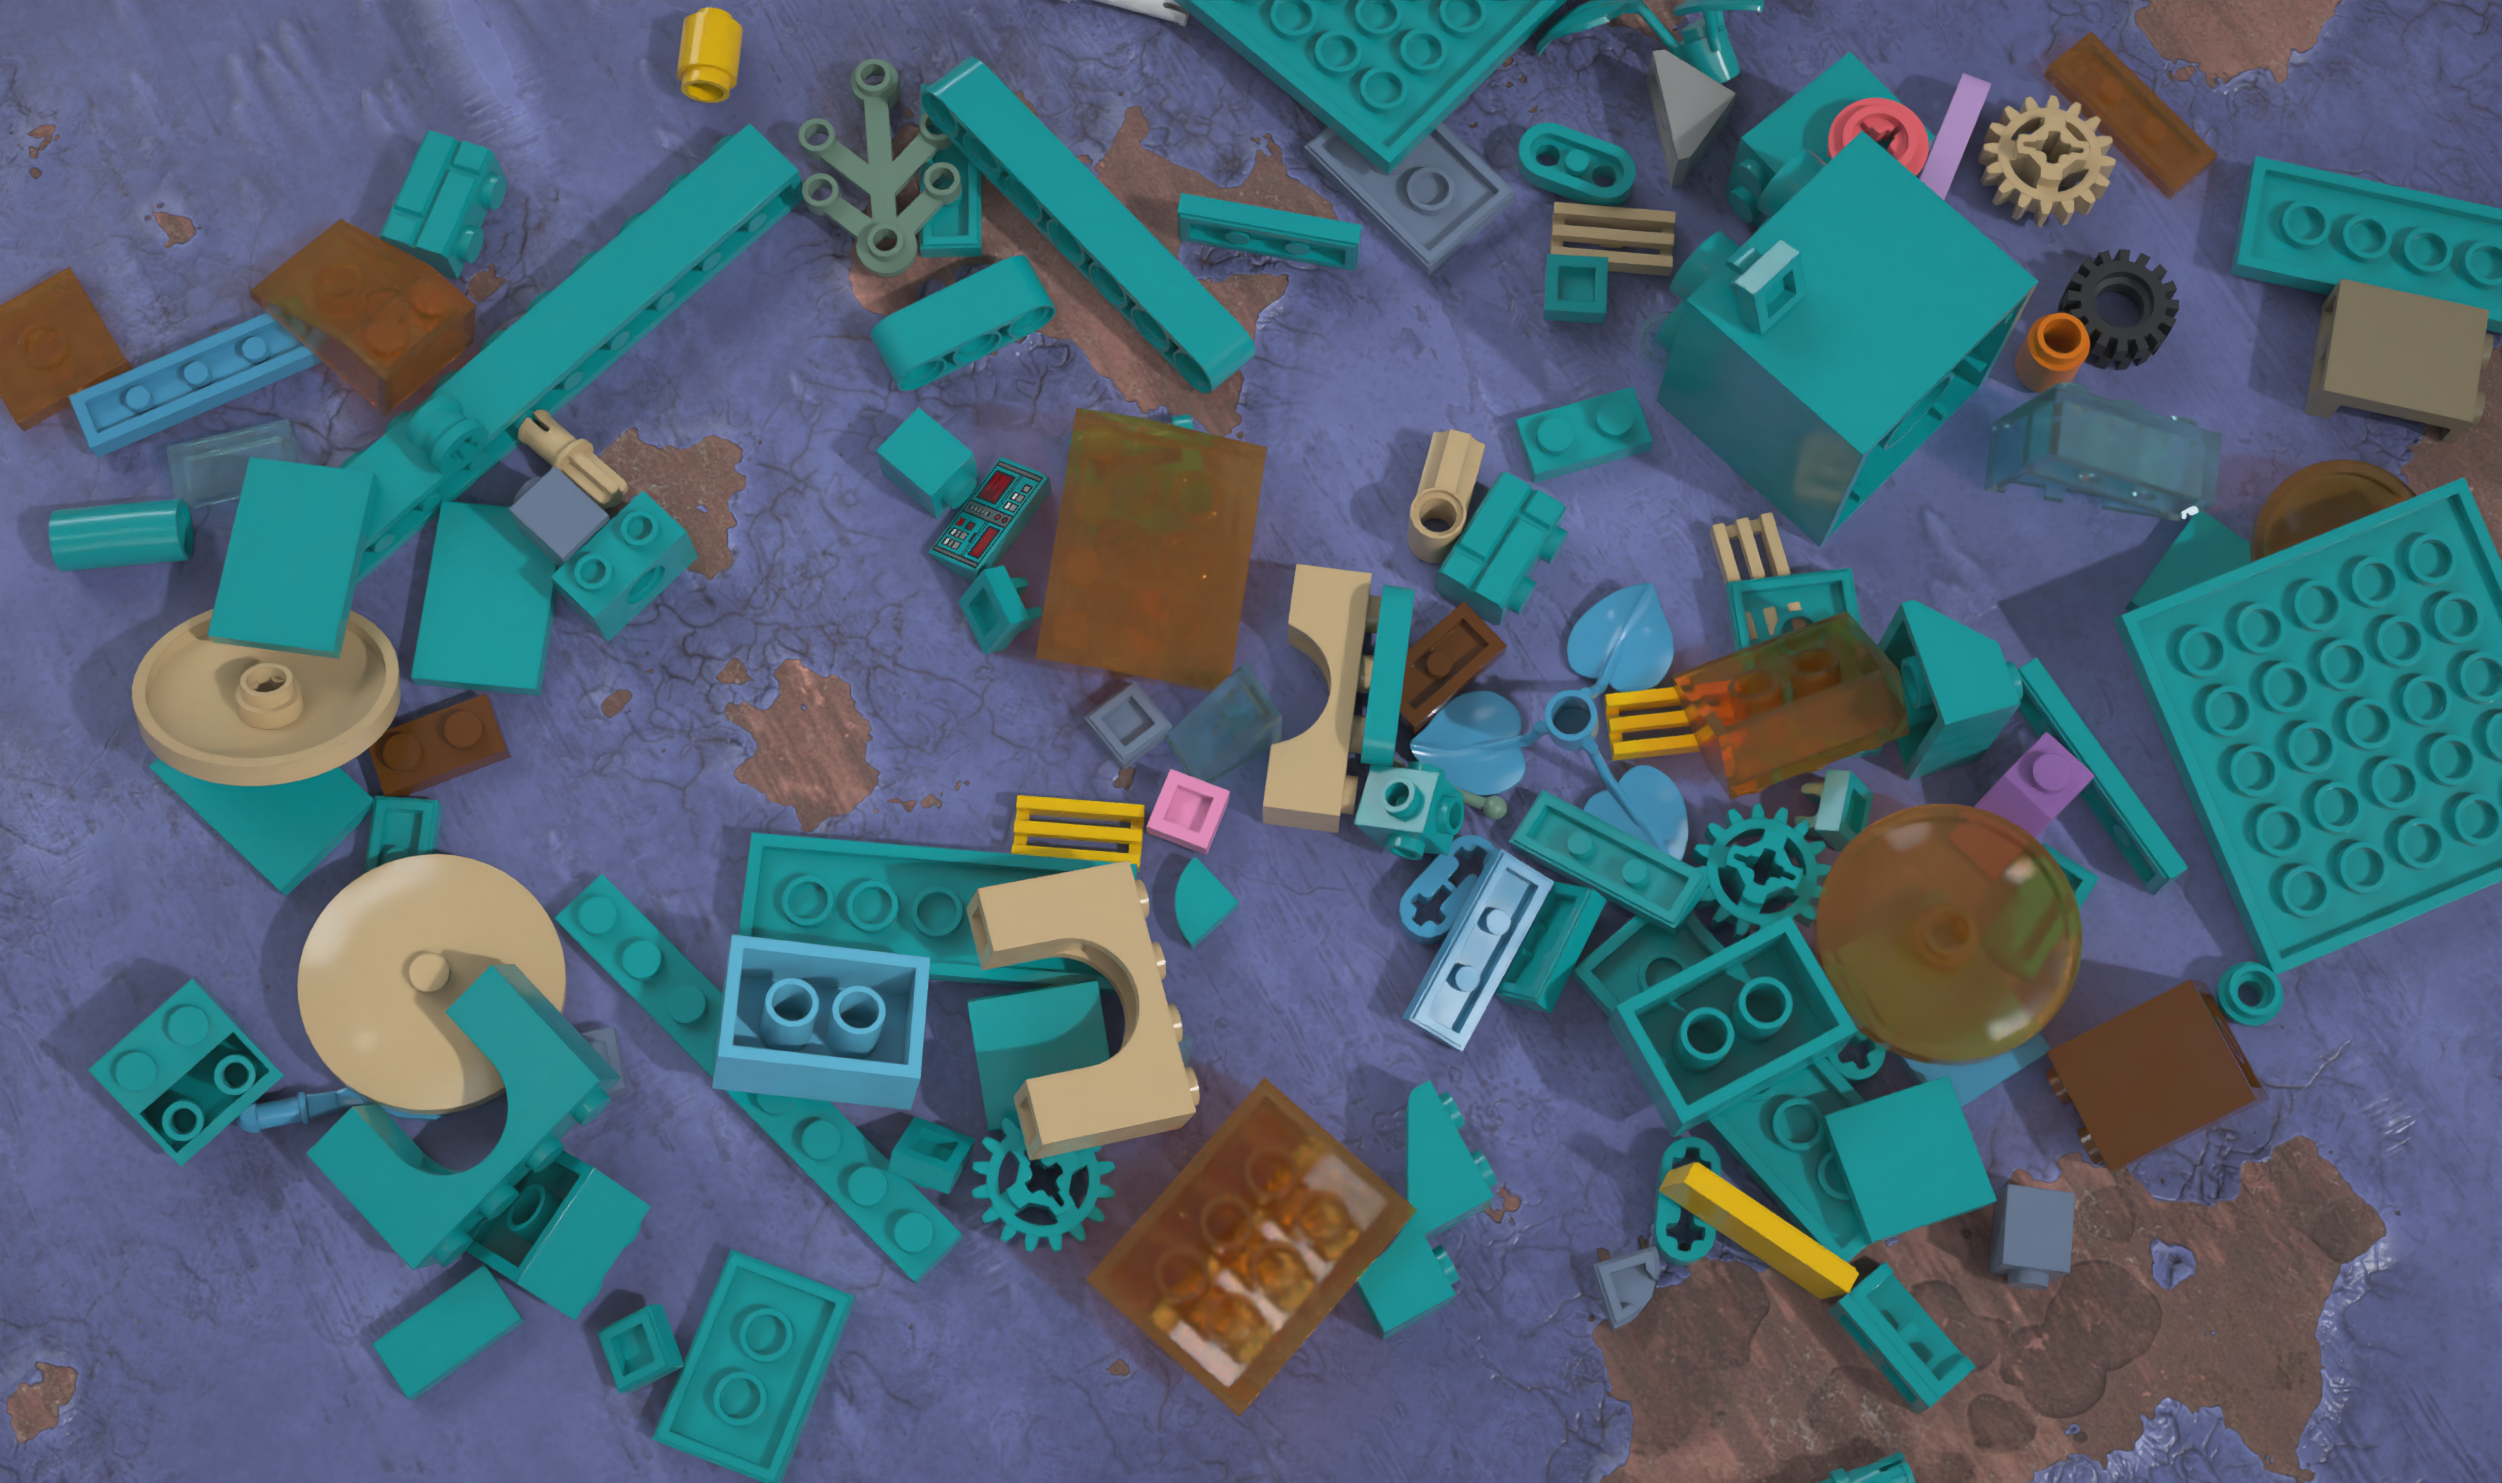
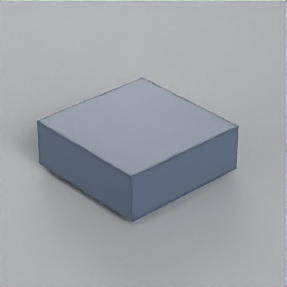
M1134 679L1084 717L1085 725L1123 771L1173 734L1171 723Z

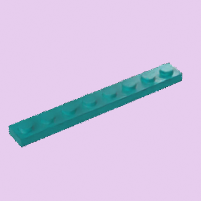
M601 874L554 919L713 1079L723 994ZM724 1090L916 1285L964 1238L962 1233L908 1179L887 1172L890 1161L830 1101Z

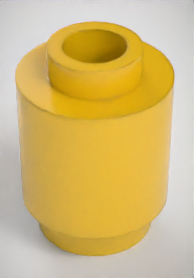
M707 7L687 16L683 21L677 78L682 82V93L693 100L705 103L725 101L729 97L730 90L737 84L743 28L736 20L732 19L731 14L719 8Z

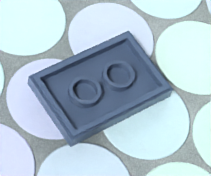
M1443 122L1388 175L1329 127H1326L1304 146V157L1427 277L1515 202L1516 192Z

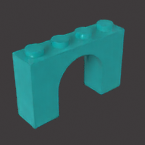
M515 964L490 965L445 1011L493 1063L504 1082L507 1093L508 1114L503 1134L494 1150L482 1162L466 1171L440 1165L429 1158L378 1104L352 1106L306 1153L412 1270L438 1263L441 1267H445L463 1254L473 1242L468 1233L484 1216L488 1220H492L515 1201L519 1192L514 1186L530 1170L538 1173L549 1166L565 1149V1145L560 1139L577 1122L581 1126H585L600 1115L612 1100L607 1092L621 1079L617 1072Z

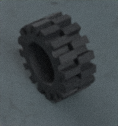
M2119 249L2114 259H2111L2109 250L2098 253L2094 262L2088 258L2081 264L2078 271L2074 273L2059 301L2057 310L2062 311L2061 313L2073 315L2083 323L2090 339V349L2086 359L2090 353L2097 355L2098 359L2095 364L2097 368L2105 370L2111 360H2115L2116 371L2127 370L2132 360L2136 367L2145 363L2150 354L2154 356L2177 320L2174 317L2179 310V300H2171L2177 291L2174 281L2162 284L2161 281L2167 270L2161 264L2153 271L2147 269L2145 266L2151 257L2140 253L2136 262L2129 261L2130 250ZM2106 292L2125 295L2139 308V322L2130 328H2119L2110 325L2098 315L2095 307L2096 298Z

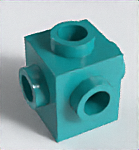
M1409 762L1406 769L1371 764L1354 825L1380 847H1385V850L1402 858L1420 860L1423 857V853L1448 856L1453 836L1460 831L1463 824L1464 795L1445 778L1446 773L1434 765L1423 762Z

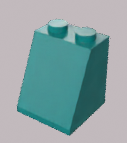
M1851 51L1741 137L1724 192L1727 195L1730 207L1740 219L1747 223L1753 222L1759 228L1768 217L1756 207V203L1767 184L1795 154L1808 148L1824 163L1828 164L1832 160L1831 157L1826 156L1829 130L1836 116L1845 107L1856 101L1868 98H1884L1902 103ZM1925 127L1930 150L1935 136ZM1894 136L1887 141L1883 139L1878 144L1887 151Z

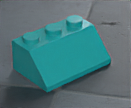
M1916 600L1900 604L1868 661L1869 673L1907 780L1980 761L2021 705L2020 699L2023 697V685L2019 671L2012 661H2005L1999 643Z

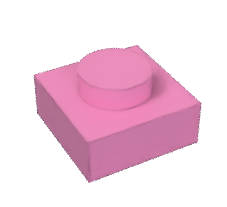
M1170 769L1146 826L1147 833L1207 856L1230 800V791Z

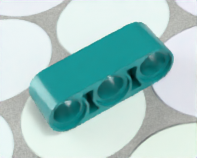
M1018 255L997 262L892 313L875 325L871 331L870 338L899 390L911 391L926 386L1036 332L1053 319L1057 309L1029 259L1026 256Z

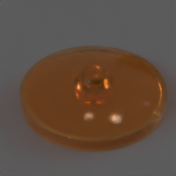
M1957 804L1919 805L1897 811L1872 823L1860 832L1837 857L1824 880L1814 914L1813 938L1816 960L1856 1028L1883 1048L1907 1059L1941 1066L1978 1064L1996 1059L2023 1046L2036 1036L2063 1006L2074 985L2081 960L2082 923L2079 908L2067 877L2056 860L2043 845L2018 825L1994 813L1971 806Z

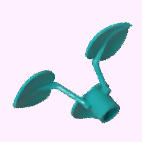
M1591 0L1574 7L1552 23L1539 39L1536 50L1538 56H1540L1550 42L1555 39L1602 25L1621 14L1634 13L1643 18L1667 46L1671 54L1681 60L1685 59L1686 63L1722 84L1741 73L1724 23L1723 11L1747 10L1762 12L1764 0H1685L1673 9L1675 17L1703 12L1704 19L1682 28L1681 33L1684 40L1679 43L1642 0Z

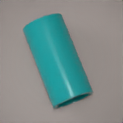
M183 498L57 509L52 512L49 521L50 548L54 562L61 572L189 561L194 554V525L189 506Z

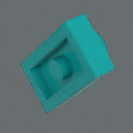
M1633 386L1516 419L1514 426L1533 484L1650 451L1653 443Z

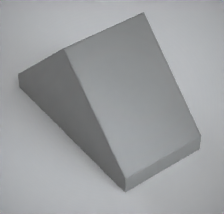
M1665 49L1652 52L1646 82L1668 178L1672 187L1683 185L1727 125L1736 93Z

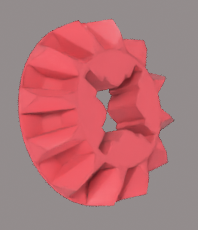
M1868 98L1856 101L1845 107L1836 116L1831 125L1826 156L1832 159L1863 130L1877 143L1883 139L1887 141L1894 136L1887 152L1915 176L1924 167L1929 150V141L1925 127L1913 111L1896 101L1884 98Z

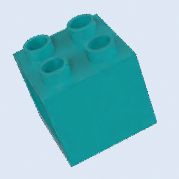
M1863 130L1828 164L1824 163L1808 148L1799 151L1775 174L1756 203V207L1768 219L1744 244L1753 247L1762 256L1780 240L1800 252L1807 294L1762 336L1744 325L1741 320L1737 294L1730 287V281L1738 273L1726 266V260L1740 247L1722 231H1718L1706 239L1689 256L1674 276L1669 290L1682 302L1668 316L1655 337V342L1670 355L1656 401L1819 547L1984 385L2039 282Z

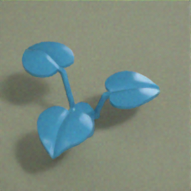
M1649 582L1632 585L1608 595L1586 611L1577 621L1568 639V663L1577 675L1597 681L1590 688L1584 687L1580 691L1564 690L1554 695L1546 706L1545 720L1537 721L1534 728L1527 734L1520 735L1522 728L1521 717L1516 707L1508 699L1495 692L1473 691L1456 697L1446 704L1427 727L1410 742L1411 751L1418 762L1428 763L1442 769L1446 773L1445 778L1454 787L1482 797L1502 794L1519 784L1526 771L1524 755L1520 748L1534 744L1544 735H1549L1551 740L1564 750L1579 751L1584 749L1608 790L1593 795L1587 801L1583 811L1683 861L1688 844V818L1683 797L1677 786L1666 774L1649 765H1638L1631 768L1617 782L1601 755L1598 745L1594 741L1599 732V720L1593 699L1603 694L1608 684L1618 693L1650 690L1664 680L1671 668L1674 656L1672 632L1662 611L1656 589Z

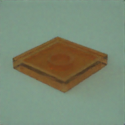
M70 267L0 305V397L16 424L24 432L72 405L69 396L133 369L80 280Z

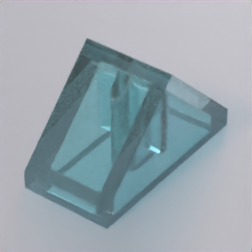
M1249 663L1240 665L1170 731L1165 736V739L1189 776L1211 784L1271 749L1272 744L1282 742V715Z

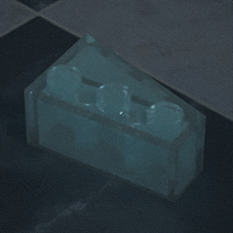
M2071 382L2057 383L1992 422L1985 491L2005 493L2006 486L2009 483L2044 488L2043 500L2063 503L2065 492L2102 497V509L2182 521L2216 503L2222 434L2198 427L2196 421L2187 417H2165L2146 411L2140 403L2132 400H2110L2091 394L2088 388L2081 384Z

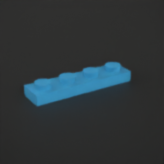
M300 298L69 396V399L89 448L97 457H101L324 362L329 357L309 310Z

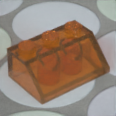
M1848 611L1671 675L1674 689L1706 766L1731 800L1743 795L1759 793L1775 783L1802 773L1818 771L1829 763L1862 751L1880 748L1886 742L1910 734L1898 668Z

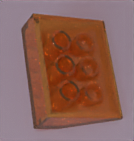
M1076 408L1036 659L1044 668L1130 681L1134 679L1137 682L1229 695L1267 447L1141 417Z
M1264 1077L1088 1276L1086 1286L1090 1292L1136 1333L1236 1416L1240 1417L1416 1213L1417 1209Z

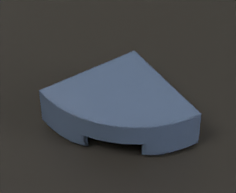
M1657 1246L1592 1265L1591 1270L1611 1331L1620 1329L1633 1321L1652 1298L1660 1272Z

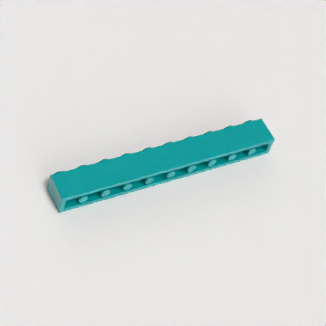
M750 123L736 135L729 134L722 138L712 149L710 157L694 171L683 173L676 177L667 187L664 196L647 211L637 212L629 217L621 226L618 235L600 251H592L582 257L575 265L572 275L553 291L547 290L535 297L529 304L526 314L507 330H499L488 337L482 344L479 354L460 370L450 371L441 377L435 384L432 394L413 410H406L394 417L386 427L385 434L365 451L353 453L342 462L339 468L373 472L379 479L356 585L440 513L442 501L454 502L522 442L518 439V431L527 417L540 426L541 423L534 418L533 412L543 409L549 412L551 416L556 414L804 200L802 194L803 184L799 170ZM446 393L453 395L462 404L463 415L467 419H478L489 432L488 440L478 456L463 469L449 475L442 474L432 464L431 453L428 450L417 449L406 437V428L415 413L431 399Z

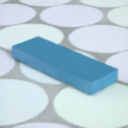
M1494 849L1402 1019L1453 1050L1463 1052L1554 881L1504 850Z

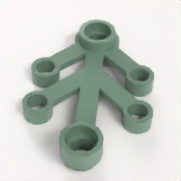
M872 58L856 66L850 79L854 100L865 111L868 164L837 141L833 126L824 119L813 118L806 121L800 127L798 133L800 145L805 156L812 160L823 161L871 198L872 219L841 198L836 180L828 174L817 173L808 177L802 186V194L805 205L810 212L820 216H827L857 240V255L860 263L867 271L877 276L891 278L901 275L911 267L918 252L915 235L943 205L952 203L960 196L962 184L959 171L955 166L946 162L935 163L924 174L925 190L897 216L896 196L939 150L946 149L953 143L944 133L935 135L928 131L934 122L925 112L919 123L921 132L893 161L889 109L897 104L901 95V87L895 68L885 60ZM871 76L885 77L878 85L871 86L864 83V80ZM820 133L828 136L827 141L821 145L814 146L808 143L809 138L814 134ZM942 177H947L954 181L945 190H939L932 186L934 181ZM827 188L832 191V194L826 200L817 201L811 198L817 189ZM894 239L897 241L896 246L889 251H881L876 248V244L881 240Z

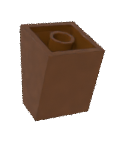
M2192 979L2046 1052L2053 1064V1067L2045 1071L2050 1085L2064 1106L2071 1102L2074 1103L2085 1126L2077 1129L2084 1149L2095 1165L2104 1161L2110 1172L2124 1169L2270 1100L2207 984Z

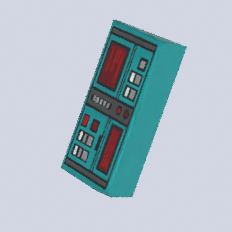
M1000 457L928 552L929 556L968 582L973 583L984 569L993 568L999 564L1052 493L1050 478L1037 470Z

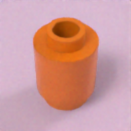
M2054 313L2039 318L2031 326L2015 357L2017 376L2026 387L2038 393L2053 394L2064 390L2071 384L2090 349L2089 335L2083 323L2073 315Z

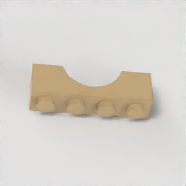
M1296 564L1288 620L1287 644L1306 654L1318 666L1326 680L1329 699L1319 719L1307 731L1290 740L1271 745L1263 801L1264 824L1338 833L1341 813L1354 815L1358 776L1346 775L1349 752L1362 753L1366 716L1356 715L1354 710L1357 692L1369 693L1374 656L1362 654L1365 632L1377 634L1382 596L1370 595L1372 573Z

